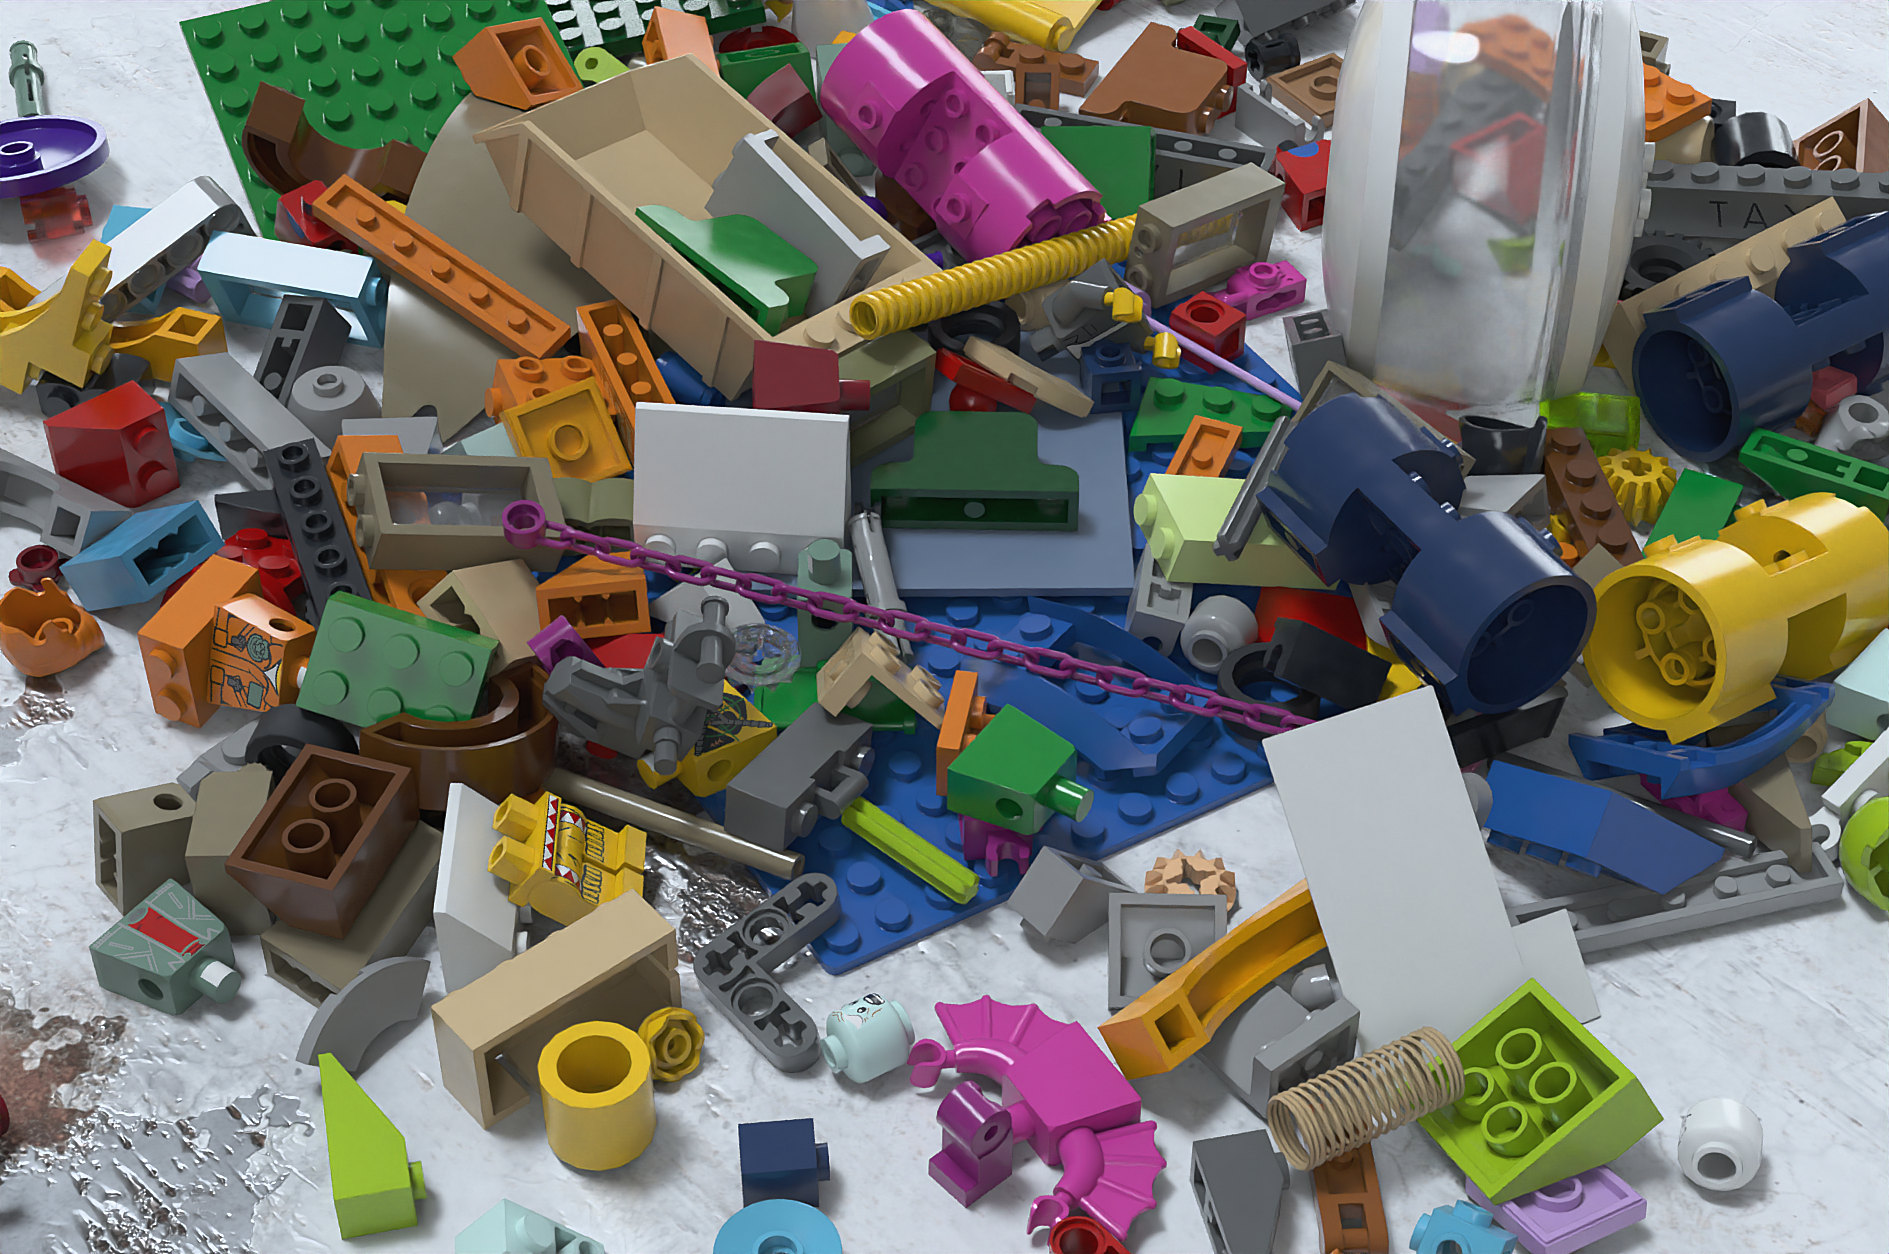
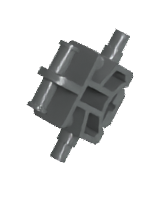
M721 596L706 597L701 603L703 618L684 610L677 611L673 620L669 621L665 626L664 638L656 636L644 669L602 668L574 656L566 657L556 664L548 681L544 683L542 705L571 734L639 759L647 748L655 753L654 770L661 775L673 774L677 769V761L682 762L701 737L707 709L715 711L723 702L725 670L731 664L736 654L735 636L725 627L729 603Z

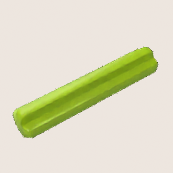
M859 796L842 813L841 822L843 825L958 904H967L972 897L977 895L980 889L978 886L980 878L977 874L862 796Z

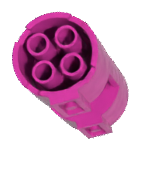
M903 9L891 12L875 20L848 42L830 66L820 93V103L823 111L884 175L894 178L936 222L938 232L968 263L1112 220L1106 214V209L1100 204V199L1103 195L985 79V76L920 11Z

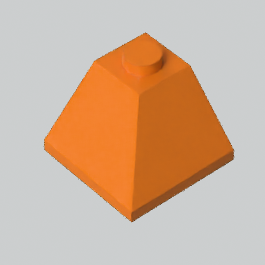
M542 17L485 27L452 57L460 69L464 81L470 86L475 96L524 110L541 107L584 89Z

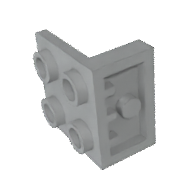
M1271 981L1240 1004L1217 1028L1211 1041L1196 1051L1194 1055L1267 1119L1268 1102L1273 1095L1282 1093L1284 1090L1288 1091L1291 1087H1297L1300 1083H1306L1309 1079H1315L1319 1074H1325L1328 1070H1334L1337 1066H1343L1346 1062L1354 1059L1360 1010L1346 998L1342 997L1324 1010L1317 1009L1310 1013L1301 1004L1293 1000L1279 985Z

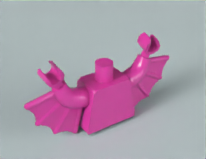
M984 995L979 1000L962 1005L936 1003L934 1007L935 1012L953 1045V1050H945L940 1043L932 1039L919 1040L913 1046L907 1060L908 1065L914 1066L909 1078L910 1083L919 1088H930L937 1083L942 1069L955 1068L956 1073H978L988 1076L1002 1086V1107L1007 1109L1012 1117L1013 1146L1026 1140L1044 1164L1051 1166L1062 1164L1064 1167V1174L1053 1189V1196L1043 1195L1034 1199L1031 1205L1026 1233L1030 1235L1034 1228L1038 1226L1050 1227L1047 1246H1049L1053 1227L1061 1220L1068 1218L1069 1210L1080 1207L1091 1218L1100 1223L1117 1241H1126L1131 1223L1140 1214L1149 1209L1156 1208L1157 1201L1153 1198L1152 1193L1153 1183L1167 1166L1166 1160L1162 1158L1154 1143V1132L1157 1130V1123L1153 1120L1140 1122L1142 1098L1078 1021L1071 1024L1059 1022L1044 1014L1035 1003L1012 1006L991 999L989 995Z

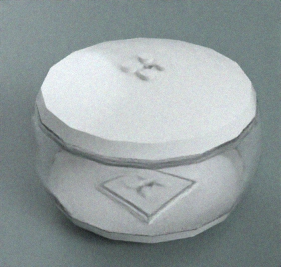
M1364 0L1350 35L1338 77L1321 237L1323 285L1327 309L1333 327L1341 333L1347 368L1360 372L1395 399L1420 408L1456 417L1464 415L1492 416L1547 406L1577 395L1583 387L1596 359L1615 310L1631 253L1633 237L1642 236L1644 219H1648L1651 205V189H1646L1648 173H1651L1653 169L1655 143L1645 142L1644 70L1639 27L1633 0Z

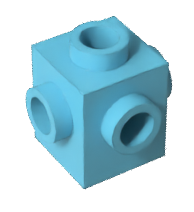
M1457 1200L1455 1207L1447 1204L1434 1208L1431 1216L1426 1213L1422 1214L1411 1236L1409 1249L1416 1251V1254H1458L1456 1251L1457 1242L1462 1249V1254H1512L1519 1236L1492 1225L1491 1221L1494 1215L1491 1212L1472 1203Z

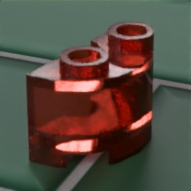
M74 185L19 197L25 225L34 223L36 228L27 231L30 244L85 234L84 227L93 226L86 194L77 195Z

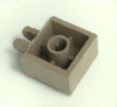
M255 762L253 764L247 763L246 766H242L237 771L213 772L201 780L185 853L194 898L224 923L230 936L261 935L276 923L277 917L227 874L224 866L226 860L276 789L273 772L269 771L266 765L263 766L261 763L256 764Z

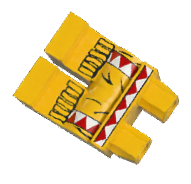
M548 791L535 804L510 794L494 813L492 829L505 835L493 847L489 855L487 872L510 882L508 901L524 907L529 902L532 908L565 926H569L593 912L601 904L612 901L632 888L641 897L643 896L644 876L641 874L645 866L646 832L627 824L617 833L586 819L582 811L576 807L561 804L562 798Z

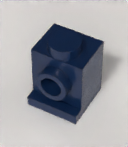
M1100 339L1090 346L1081 347L1079 379L1084 395L1094 401L1090 414L1139 410L1142 370L1140 364L1136 365L1129 342L1116 344L1110 339ZM1121 383L1123 391L1101 393L1102 384Z

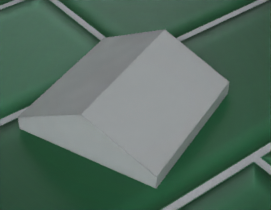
M1109 892L1108 1010H1122L1227 934V895Z

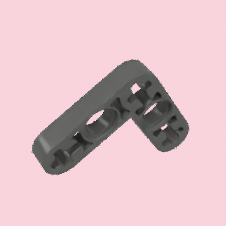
M809 873L796 878L705 945L696 954L693 962L694 974L704 996L774 1067L782 1072H803L819 1060L822 1052L820 1046L821 1039L813 1019L768 974L839 920L842 905L838 889L832 878L825 874ZM810 898L815 902L824 901L823 904L817 907L813 903L804 905V902ZM791 919L793 922L798 919V923L793 925ZM775 927L784 931L782 937L772 945L761 946L753 942L755 935L765 928ZM740 948L745 949V953L747 954L749 960L746 959L743 951L741 953H738V950ZM719 966L724 970L732 969V971L725 976L718 971L712 973V971ZM763 996L773 1000L771 1007L761 1015L749 1016L741 1012L743 1005L754 997ZM783 1024L785 1032L793 1040L799 1041L803 1039V1043L798 1047L790 1043L783 1045L778 1030L779 1026Z

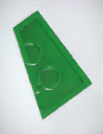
M1149 377L1129 436L1128 452L1146 451L1147 443H1172L1173 450H1177L1195 415L1243 427L1242 443L1239 448L1262 447L1276 419L1281 416H1287L1291 421L1294 410L1268 395L1228 390L1219 386L1210 387L1180 382L1172 378Z

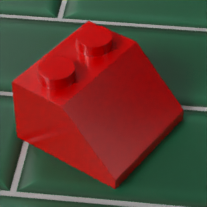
M133 380L43 421L55 474L126 508H138L181 487L164 408Z

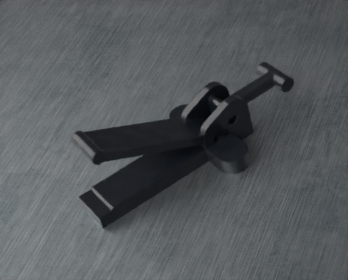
M1420 685L1417 689L1424 688L1425 686ZM1553 685L1536 699L1516 709L1496 714L1483 713L1446 727L1459 768H1464L1539 738L1550 737L1568 697L1567 689L1560 685ZM1435 692L1444 722L1446 723L1452 712L1441 702L1442 695Z

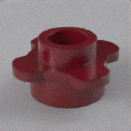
M48 545L28 547L18 554L16 558L17 568L9 572V581L14 586L25 585L36 593L43 592L45 589L41 584V579L49 577L58 584L59 579L64 576L59 567L69 561V559H59L56 549Z

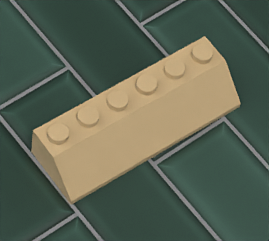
M1833 196L1616 305L1602 343L1637 406H1640L1633 384L1632 356L1637 339L1647 328L1643 313L1714 281L1749 276L1754 290L1762 292L1774 300L1778 278L1783 269L1791 262L1787 248L1846 222Z

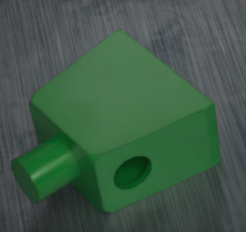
M1006 704L947 768V809L1025 835L1037 833L1054 812L1081 822L1090 811L1094 800V791L1076 783L1077 750L1074 745L1009 704Z

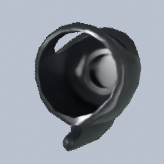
M1478 415L1459 417L1462 450L1476 459L1467 476L1540 474L1543 466L1548 419L1544 416H1539L1535 425L1530 428Z

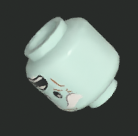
M872 993L835 1009L828 1015L826 1020L827 1037L820 1040V1046L828 1066L834 1073L842 1070L851 1080L857 1083H866L903 1065L909 1057V1045L915 1042V1034L905 1009L898 1001H888L885 997Z

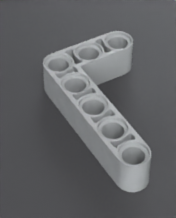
M199 176L189 181L106 244L112 247L107 268L113 271V275L107 290L99 300V303L104 305L101 320L111 324L204 254L213 230L257 237L242 209L210 176ZM68 273L29 302L27 307L46 301L63 288Z

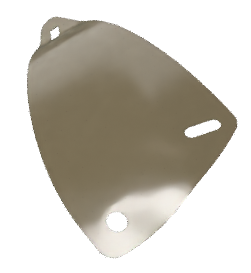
M472 91L452 112L433 142L417 176L405 215L569 325L572 337L578 332L576 307L616 298L583 267L577 268L570 261L571 257L522 212L517 213L509 206L510 197L485 143L475 144L472 135L524 114L527 111L475 96ZM392 269L385 323L381 418L412 417L421 407L431 405L437 410L443 444L485 409V392L487 388H491L493 385L497 359H517L521 356Z

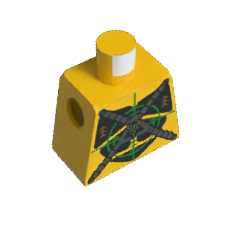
M724 679L723 702L721 706L715 711L707 709L701 737L682 762L677 761L676 771L670 775L657 773L654 770L655 753L653 751L638 759L637 767L645 783L652 789L676 777L695 796L706 797L726 789L727 784L777 738V728Z

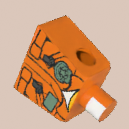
M246 593L214 605L206 702L267 712L270 708L284 704H296L317 632L315 628L251 593Z

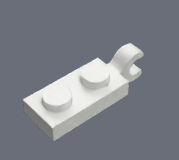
M1889 727L1821 796L1824 806L1815 815L1809 817L1812 825V841L1819 836L1829 837L1822 843L1821 847L1831 861L1839 857L1841 835L1847 822L1855 812L1874 798L1889 796Z

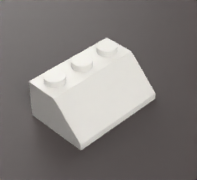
M450 783L433 909L446 992H452L467 986L494 970L500 963L513 959L530 949L529 932H523L524 923L534 922L535 909L532 908L529 902L524 907L508 901L510 882L487 872L489 855L496 843L505 835L492 829L494 813L499 806L463 783Z

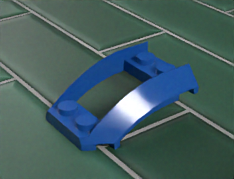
M1027 595L1030 613L1001 639L1030 648L1042 647L1065 653L1076 642H1080L1125 660L1153 679L1177 686L1183 684L1201 688L1191 676L1163 654L1112 622L1075 607ZM1006 649L1003 651L1004 654L1023 658L1024 655ZM963 655L960 671L978 673V696L987 697L991 713L998 714L1006 704L1014 706L1073 744L1077 750V755L1094 768L1096 777L1104 780L1114 770L1132 768L1134 777L1158 775L1213 718L1181 711L1172 705L1151 700L1119 731L1075 696L1041 678V674L1029 671L1026 667L996 659L983 660L968 655ZM1039 655L1040 661L1038 665L1050 668L1057 660ZM1166 690L1159 692V694L1169 696L1170 691ZM1186 693L1184 703L1206 708L1208 699Z
M1777 674L1770 682L1777 698L1749 711L1764 712L1776 709L1777 716L1758 730L1723 745L1709 748L1695 746L1706 738V731L1672 745L1670 740H1666L1668 735L1665 730L1649 729L1635 723L1603 729V736L1594 737L1581 733L1568 734V745L1584 778L1591 781L1643 773L1647 774V782L1661 784V800L1713 792L1739 783V781L1760 770L1788 750L1812 726L1823 711L1831 705L1835 697V684Z

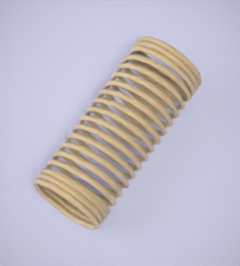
M1423 1026L1421 1029H1417V1031L1410 1032L1407 1036H1402L1397 1041L1393 1040L1389 1045H1383L1380 1049H1374L1371 1053H1365L1362 1057H1356L1352 1062H1346L1343 1066H1337L1334 1070H1328L1325 1074H1319L1315 1079H1309L1306 1083H1300L1297 1087H1291L1288 1091L1284 1090L1282 1093L1273 1095L1268 1102L1267 1108L1269 1128L1280 1152H1283L1286 1160L1298 1170L1308 1172L1316 1166H1321L1325 1160L1331 1161L1335 1156L1340 1157L1344 1152H1350L1353 1147L1359 1148L1363 1143L1368 1144L1372 1139H1378L1381 1134L1386 1135L1390 1130H1396L1399 1126H1405L1409 1121L1414 1122L1418 1117L1423 1118L1427 1113H1433L1436 1108L1441 1109L1443 1106H1448L1450 1103L1458 1101L1463 1097L1466 1084L1464 1069L1450 1041L1433 1027ZM1421 1039L1425 1040L1442 1060L1449 1077L1450 1095L1447 1094L1446 1081L1440 1065L1433 1054L1421 1043ZM1422 1051L1434 1066L1441 1088L1435 1082L1432 1072L1423 1058ZM1399 1055L1403 1058V1064L1399 1061ZM1389 1058L1394 1062L1395 1070L1390 1065ZM1381 1064L1385 1067L1386 1074L1381 1070ZM1371 1067L1376 1071L1377 1079L1373 1076ZM1362 1072L1367 1076L1368 1084L1363 1079ZM1403 1075H1404L1405 1079H1406L1407 1082H1408V1085H1409V1087H1410V1090H1409V1088H1408V1086H1407V1084H1406V1082H1405V1080H1404V1078H1403ZM1353 1076L1358 1081L1359 1088L1354 1084ZM1344 1081L1349 1085L1350 1093L1346 1090ZM1395 1082L1397 1083L1401 1094L1399 1093V1091H1398V1089H1397V1087H1396V1085H1395ZM1335 1086L1340 1090L1341 1098L1336 1093ZM1326 1090L1331 1095L1332 1103L1326 1097ZM1317 1095L1320 1097L1322 1101L1323 1108L1317 1102ZM1419 1097L1424 1101V1106L1420 1104ZM1307 1099L1312 1103L1314 1113L1309 1107ZM1409 1100L1415 1106V1110L1410 1107ZM1400 1104L1406 1110L1405 1114L1401 1112ZM1391 1108L1396 1113V1118L1392 1116ZM1289 1109L1295 1116L1298 1129L1309 1147L1310 1155L1304 1149L1294 1131ZM1381 1111L1387 1118V1123L1382 1119ZM1372 1116L1378 1122V1127L1373 1124ZM1362 1119L1367 1124L1369 1128L1368 1131L1364 1128ZM1353 1123L1359 1130V1135L1354 1132ZM1344 1128L1349 1133L1350 1140L1345 1137ZM1334 1131L1340 1138V1144L1335 1139ZM1325 1136L1330 1141L1331 1148L1326 1145Z

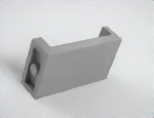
M773 129L756 135L752 133L747 134L734 146L732 150L734 157L727 169L714 180L712 184L714 191L704 208L713 218L733 214L752 217L816 263L818 270L804 311L809 318L863 291L891 247L878 234L860 241L772 151L779 139V135Z

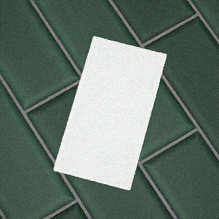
M1430 685L1262 740L1343 996L1360 1010L1356 1037L1362 1055L1371 1053L1374 1049H1380L1383 1045H1389L1393 1040L1397 1041L1402 1036H1407L1410 1032L1417 1031V1029H1421L1423 1026L1433 1027L1438 1030L1452 1044L1528 981L1433 686ZM1421 1039V1043L1425 1045L1435 1058L1438 1055L1437 1052L1425 1040ZM1422 1051L1423 1058L1426 1064H1428L1430 1060ZM1399 1055V1061L1403 1064V1058ZM1389 1058L1390 1065L1395 1070L1394 1062ZM1381 1064V1070L1386 1074L1385 1067ZM1371 1067L1372 1074L1377 1079L1376 1071Z

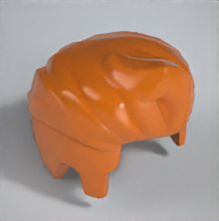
M49 577L41 579V584L45 589L43 592L36 593L21 587H14L6 592L0 600V650L18 671L34 677L61 673L83 661L93 651L105 646V636L95 618L84 607L74 604L69 595L61 590L53 579Z

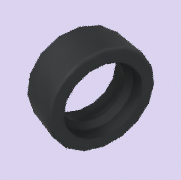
M993 301L989 304H983L976 308L973 307L928 323V343L936 352L938 348L941 350L945 348L970 359L963 351L966 343L952 338L959 335L976 333L996 338L990 342L1008 349L1019 357L1021 323L1017 313L1003 302Z
M1270 642L1251 643L1240 647L1222 661L1217 680V694L1219 696L1249 704L1268 705L1287 710L1294 716L1316 721L1321 697L1274 677L1275 671L1272 673L1263 668L1264 656ZM1269 681L1283 684L1295 690L1299 696L1285 702L1269 703L1254 700L1243 694L1239 689L1253 682ZM1224 705L1222 709L1240 715H1243L1244 712L1243 710L1235 709ZM1260 712L1258 722L1280 727V722L1283 718ZM1220 718L1231 731L1246 739L1262 742L1263 739L1275 736L1274 734L1254 730L1246 724Z
M284 704L270 708L260 719L246 746L244 760L246 765L247 763L253 764L254 762L256 764L261 763L263 766L266 765L267 769L273 772L275 786L277 787L296 760V757L288 753L282 745L302 750L307 743L354 755L359 754V748L354 736L335 718L297 707L296 704Z

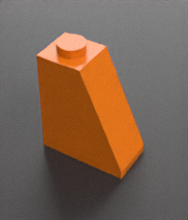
M631 551L609 554L631 560ZM587 555L536 587L540 631L563 615L582 639L651 632L644 569L640 567L627 568L604 562L595 556Z

